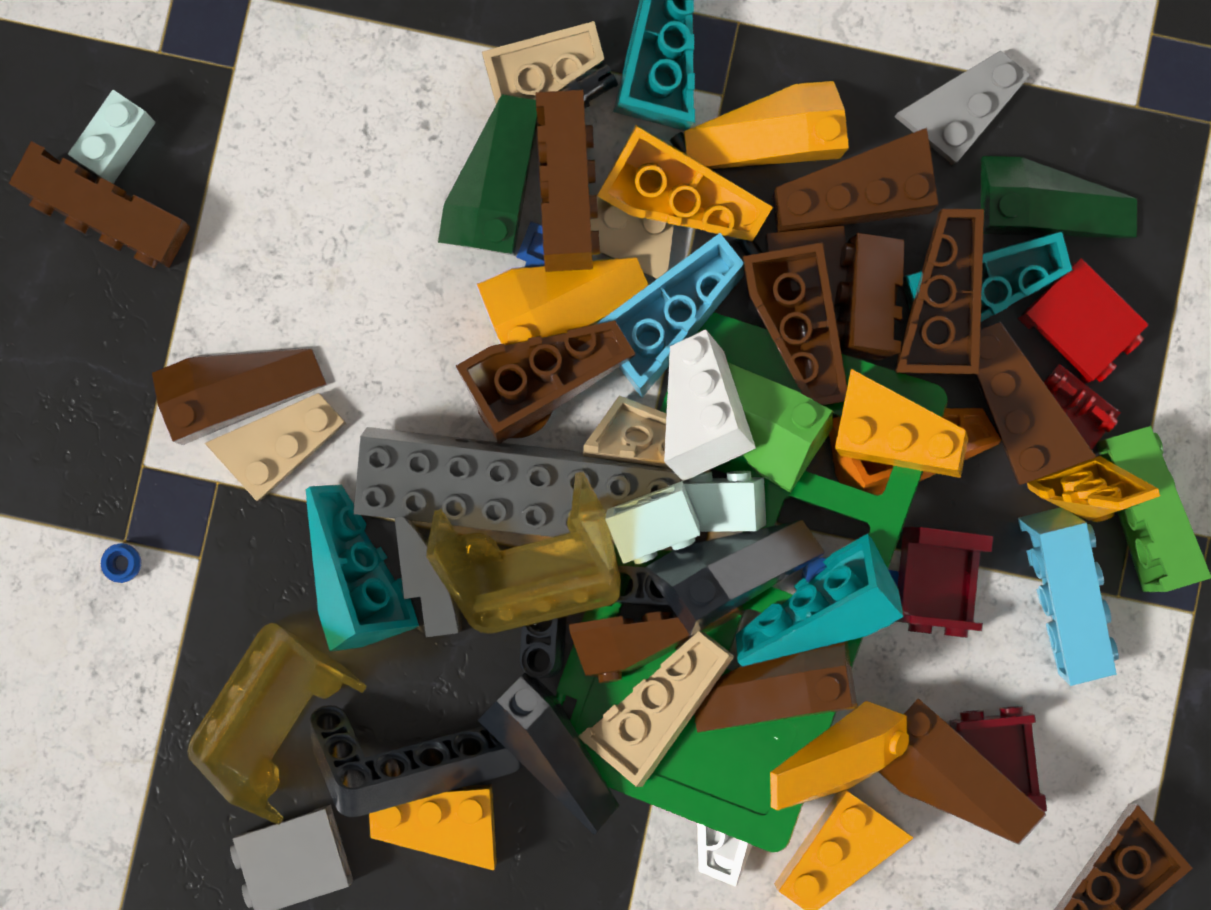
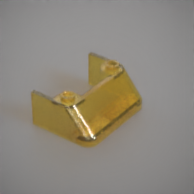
M584 472L575 473L572 509L567 519L570 533L501 551L494 539L488 535L470 533L458 536L443 510L434 511L426 557L468 623L479 632L497 633L609 606L615 603L620 595L621 580L612 535L605 520L606 512Z
M269 623L259 631L192 736L188 746V758L229 803L280 825L284 818L267 801L279 785V770L272 761L273 756L312 695L326 699L338 692L343 683L362 693L367 686L333 658L287 629L275 623Z

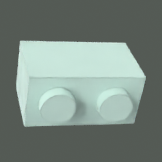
M112 90L68 155L98 177L114 183L156 122L146 111Z
M751 471L727 472V478H712V472H703L683 481L700 523V532L757 531L766 525L764 477H751Z
M683 481L607 509L605 520L623 564L634 560L635 564L647 562L655 558L659 550L672 546L673 550L682 549L694 543V537L700 536V523Z

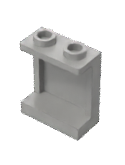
M331 804L267 827L240 833L232 838L234 845L230 846V853L235 868H241L246 884L242 885V893L248 908L253 907L254 910H278L349 887L354 881Z

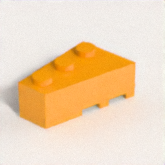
M851 369L835 449L840 456L961 478L968 443V435L965 429Z
M492 784L465 786L369 814L370 835L372 839L495 871L497 858Z
M848 790L837 792L774 885L781 894L804 910H819L911 841L913 837Z

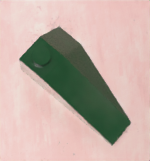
M501 94L444 203L438 243L515 256L537 125L536 100Z
M981 157V209H984L983 234L1045 236L1062 232L1063 236L1137 237V198L1023 157Z

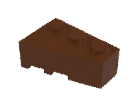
M857 233L849 239L848 243H844L841 251L840 264L847 267L846 281H840L836 291V304L840 305L839 320H836L841 354L880 361L901 353V341L893 340L894 320L900 321L902 319V307L896 306L898 287L903 285L904 240Z

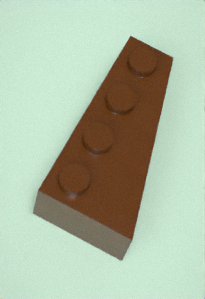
M583 90L535 92L545 272L593 269L592 255L600 254L599 230L591 231L590 219H598L597 195H589L588 184L596 183L595 159L587 160V149L594 148L593 125H585Z
M927 127L776 187L772 200L777 232L835 227L930 214L938 206V198Z
M941 209L939 211L903 337L901 353L898 355L894 369L895 372L979 374L984 209Z
M1001 322L981 329L979 374H976V377L1018 485L1095 458L1094 452Z

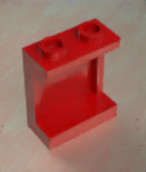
M1080 258L1071 264L1072 271L1056 279L1017 319L1028 329L1034 326L1082 374L1079 379L1086 384L1095 380V378L1099 382L1103 381L1117 367L1113 360L1122 351L1128 355L1144 340L1140 333L1149 324Z

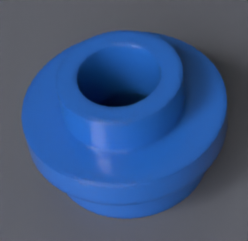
M124 543L108 547L101 558L103 574L113 582L125 583L131 581L138 575L141 569L139 552L133 546ZM122 555L128 560V566L123 571L119 570L116 566V560Z

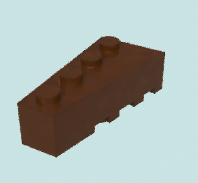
M32 141L30 142L9 182L11 186L32 199L29 204L30 207L50 217L53 211H56L66 216L64 224L86 234L88 228L100 233L99 241L115 250L121 251L124 245L136 251L133 258L155 269L158 263L170 268L191 228L186 222L136 195L132 197L127 195L125 190L103 178L98 177L95 179L91 177L92 174L65 158L61 161L57 160L44 147Z
M1128 804L1054 910H1144L1193 868L1138 804Z

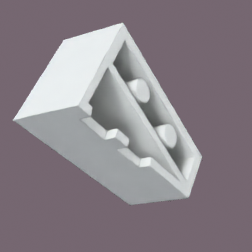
M703 330L670 346L664 462L685 481L756 449L725 353L707 330Z

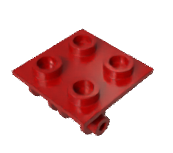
M1058 364L1045 380L1044 384L1091 450L1104 433L1110 432L1117 424L1118 420L1116 418L1121 412L1062 365Z

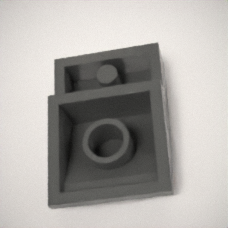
M405 517L395 518L404 599L421 597L426 637L463 632L461 613L455 591L438 554L425 535L412 521L407 520Z

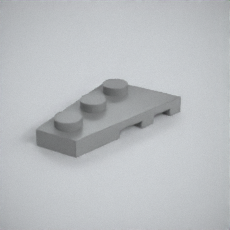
M1000 50L901 110L895 115V118L913 133L927 127L930 147L954 166L1027 80L1030 74Z

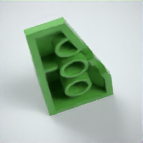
M728 363L756 449L742 455L757 474L791 493L833 429V411L796 390Z

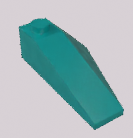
M342 484L309 486L305 492L318 614L329 650L337 651L364 647L418 627L419 624L411 599H404L401 578L394 579L384 563V560L387 559L386 554L381 547L376 549L364 531L366 522L361 515L354 514V503Z
M868 534L832 553L823 561L827 566L823 571L809 582L805 578L801 579L794 585L797 591L782 605L778 603L771 604L736 634L737 660L742 667L869 636L904 617L899 590L875 543Z

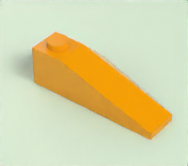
M635 125L597 194L601 199L634 217L662 221L677 226H686L715 234L721 233L725 236L749 241L754 240L773 208L758 197L638 125Z
M637 257L592 261L593 269L545 272V266L512 268L477 283V286L501 344L509 345L528 341V338L536 336L543 338L567 333L570 329L589 326L612 313L648 286Z
M1101 456L1027 482L1028 489L1039 497L1093 522L1108 520L1115 515L1114 512L1160 496L1157 487Z
M869 701L863 702L857 709L851 711L770 772L771 808L781 810L850 789L885 768L898 756L903 755L908 747L907 716Z

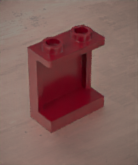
M903 527L897 588L904 617L895 622L908 623V631L928 634H932L933 626L945 627L944 635L968 638L969 630L982 631L983 623L974 622L980 552H992L993 536L923 527Z
M1010 706L999 708L1000 715L984 716V710H971L960 712V719L949 720L950 726L1043 812L1047 811L1046 797L1039 790L1032 723H1036L1035 714L1024 712L1023 706Z

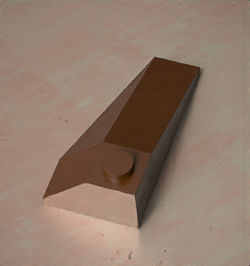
M823 242L743 256L750 298L801 393L821 405L845 402L847 384Z
M313 349L192 357L152 373L157 404L172 441L181 445H185L327 385Z
M743 605L700 631L707 633L744 614ZM673 612L647 613L641 616V621L634 622L633 618L623 619V616L569 624L570 634L585 675L598 677L599 683L623 680L622 673L641 668L681 647L692 637L677 615H673Z

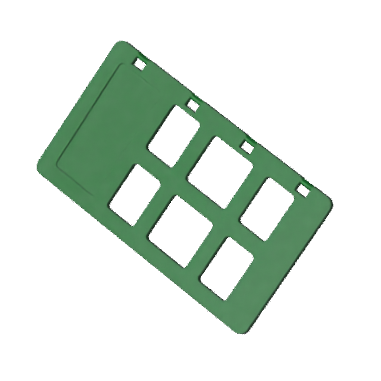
M713 312L697 333L703 330L708 331L723 349L728 363L801 393L767 329ZM841 354L847 387L852 369L943 418L948 400L941 386ZM668 390L660 409L661 412L666 414ZM844 402L823 405L832 410L833 415L842 416ZM743 455L712 468L725 474L732 471H751V477H762L750 467ZM893 466L885 491L881 495H874L806 471L791 493L764 478L766 525L762 528L775 526L784 502L788 498L794 497L868 523L870 525L869 536L875 543L888 569L923 471ZM610 544L603 565L647 567L672 551L659 550L655 558L644 563L635 564L634 560L623 564L616 544ZM628 574L621 576L617 581L620 584L618 593L621 596L627 595L632 582V578ZM770 587L742 604L744 613L748 610L762 613L771 604L778 603L782 605L793 594ZM589 602L582 622L619 617L623 604L613 603L612 606L601 602ZM744 614L706 634L730 652ZM863 637L847 641L851 668H853ZM573 644L556 690V697L561 706H563L566 695L577 699L570 721L578 735L582 734L587 728H592L612 706L618 705L629 696L636 685L643 679H648L661 668L660 664L670 657L676 649L635 671L622 673L623 680L599 683L598 677L585 675L577 650ZM727 667L721 676L729 673L732 670H730ZM836 712L705 732H697L695 715H693L643 787H636L586 743L583 742L609 788L768 852H779L789 845L804 803L781 810L771 808L770 772L832 726Z

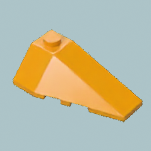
M834 81L794 84L684 131L686 154L710 169L840 159L849 148L845 109Z

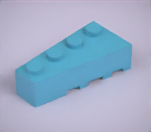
M721 233L597 323L615 320L636 355L621 365L619 369L641 398L644 397L669 367L670 346L695 335L744 276V262Z
M1061 507L1019 517L1018 522L1021 532L1027 531L1030 533L1033 548L1026 550L1029 564L1034 567L1037 577L1042 579L1043 585L1036 589L1039 602L1046 616H1051L1053 620L1046 623V628L1059 676L1070 686L1117 675L1114 661L1119 659V653L1114 639L1109 637L1107 623H1111V613L1107 602L1102 600L1099 586L1104 584V577L1099 563L1094 562L1092 548L1096 547V537L1092 526Z

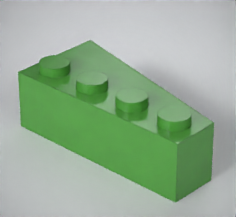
M1151 426L1098 441L1096 446L1099 456L1159 489V497L1117 511L1142 591L1168 592L1210 579L1211 574L1176 490L1174 479L1164 460V449L1159 435L1153 433Z

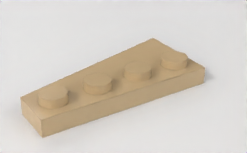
M698 631L660 664L661 668L648 679H643L632 689L633 692L618 705L612 706L603 714V718L592 728H587L578 737L636 787H643L735 656L705 632Z

